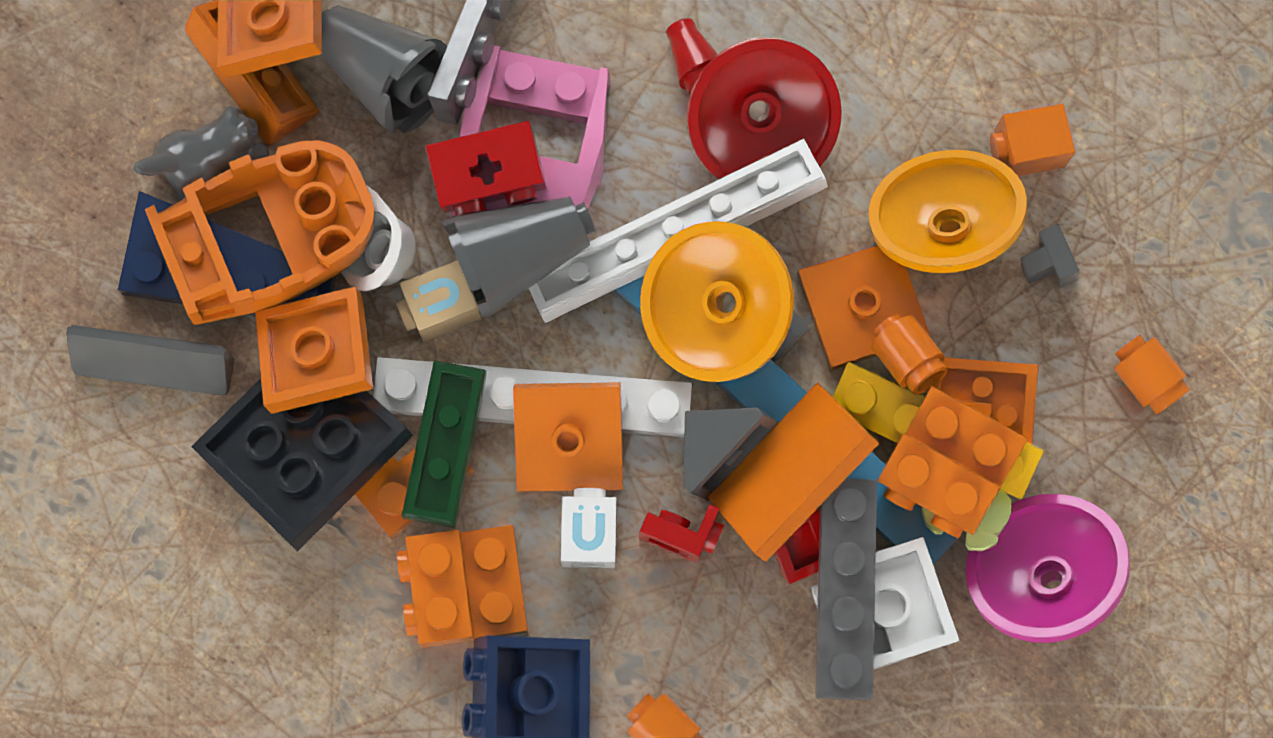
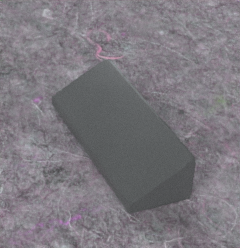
M77 325L67 327L66 337L71 367L78 376L220 396L227 395L229 392L234 358L224 346Z

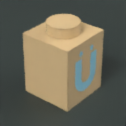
M458 260L399 283L405 299L396 302L404 325L407 332L417 328L423 342L481 320L478 306Z

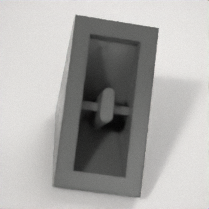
M757 407L685 411L684 487L691 494L709 501L708 496L765 438L778 422Z

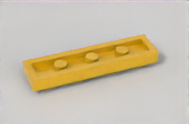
M848 362L833 395L864 428L896 443L900 441L902 435L908 430L926 397L922 394L914 395L909 388H901L898 383L851 362ZM1027 442L1000 490L1022 500L1045 450Z

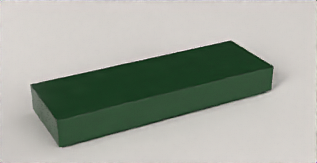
M433 361L401 516L403 519L456 529L487 377L485 369Z

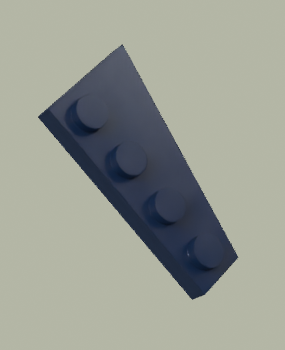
M139 191L118 291L126 296L183 304L145 212V209L153 204L158 213L172 206V204ZM208 220L237 291L248 288L251 292L257 291L293 275L283 251ZM332 277L284 304L333 292L336 277ZM255 313L246 314V315L256 316Z

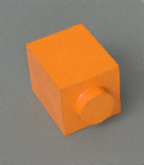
M1064 103L1003 114L994 130L995 133L990 135L992 157L1010 167L1017 176L1065 168L1075 154Z

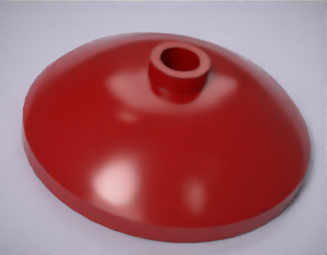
M773 37L744 40L731 45L717 54L704 67L696 79L687 106V129L692 147L706 169L717 179L736 172L802 139L805 140L817 164L821 167L834 148L842 118L839 90L833 76L823 62L801 45ZM756 101L765 102L766 108L764 113L759 117H751L749 113L751 105Z

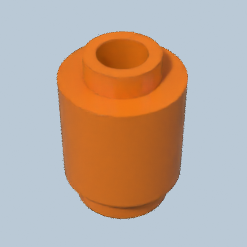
M896 314L884 320L875 329L874 335L876 338L871 348L901 388H909L914 395H919L935 386L947 374L948 368L943 363L944 354L914 316L909 315L901 318L900 315Z
M1138 335L1115 353L1121 362L1113 370L1144 408L1149 405L1156 415L1191 390L1183 380L1187 375L1156 337L1146 342L1141 335Z
M648 693L626 716L633 723L627 731L632 738H703L698 733L701 728L665 693L657 700Z

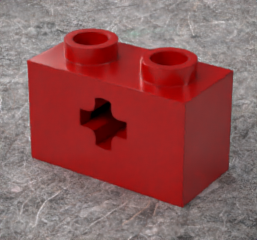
M529 120L425 145L439 205L445 213L454 211L455 216L486 211V203L502 199L506 200L507 206L520 205L538 199L536 191L547 189L533 128ZM490 160L495 168H502V171L494 173V183L486 185L481 177H475L474 174L482 172V163Z

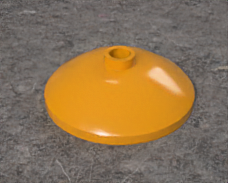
M967 150L936 151L904 162L892 170L879 183L869 205L871 233L879 248L888 257L903 266L931 273L965 271L995 259L1016 241L1027 219L1026 192L1017 174L996 158Z
M721 221L698 223L679 231L669 238L659 248L647 267L640 295L643 326L651 345L658 355L681 374L708 382L736 380L755 372L765 365L776 354L785 340L791 325L794 308V294L790 274L775 247L750 228ZM728 293H731L735 298V306L730 312H727L723 306V299Z

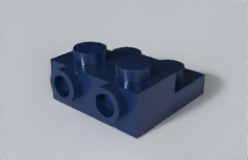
M487 635L475 638L474 648L466 649L463 658V675L466 681H473V702L465 704L463 709L462 730L464 736L472 738H589L590 639Z

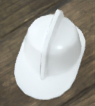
M369 186L367 188L374 205L372 235L361 256L351 266L341 272L352 287L356 286L359 291L365 292L380 286L395 284L401 279H411L417 275L416 270L412 266L416 254V239L413 231L396 217L378 193Z

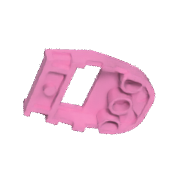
M494 45L492 56L489 62L484 64L477 79L474 101L469 108H465L463 111L459 137L480 132L486 104L587 124L578 164L539 156L547 189L536 191L538 199L528 203L570 196L575 206L584 202L588 210L596 188L601 185L604 171L603 160L608 122L606 111L607 89H610L608 68L600 67V70L576 66L503 51L500 49V46ZM490 160L482 163L483 171L474 174V176L481 177L486 185L494 183V173L502 171V168H495ZM505 199L485 204L486 211L510 207L507 206Z

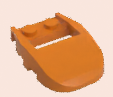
M304 140L279 146L276 154L251 160L248 154L228 162L231 169L206 182L201 177L182 188L186 198L158 213L154 204L145 209L183 305L193 325L255 313V311L282 305L331 279L351 266L361 256L372 235L374 205L358 166L345 150L326 141ZM259 195L293 275L257 291L251 292L249 288L237 291L206 215Z

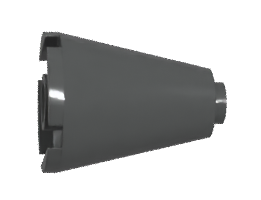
M341 5L322 11V54L320 55L385 129L395 133L394 129H399L403 133L411 132L423 124L434 112L428 98V93L448 45L439 39Z
M570 196L457 215L442 220L471 292L474 293L476 301L485 298L487 300L477 305L483 318L496 313L590 246L587 235L596 232L585 203L583 202L575 206Z

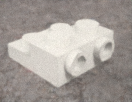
M918 538L876 552L874 670L958 642L959 638L924 538ZM814 585L811 589L818 609V585Z

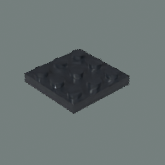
M260 378L191 447L298 552L413 435L404 424L367 391L271 414L263 405Z

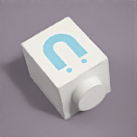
M599 488L574 489V497L562 496V567L615 568L616 497H606V490Z

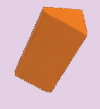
M218 0L193 7L185 25L187 35L239 108L244 112L245 116L256 120L259 129L258 134L266 145L279 141L318 114L319 109L286 64L226 79L217 68Z

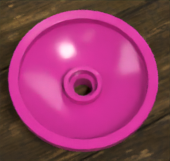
M1063 494L1036 495L1012 503L1010 518L1004 529L997 536V544L984 551L969 550L966 559L967 587L972 601L982 617L994 628L1008 636L1035 643L1068 640L1082 635L1099 625L1119 604L1127 588L1130 576L1128 547L1115 521L1093 503ZM1058 580L1062 582L1056 588H1045L1051 581Z

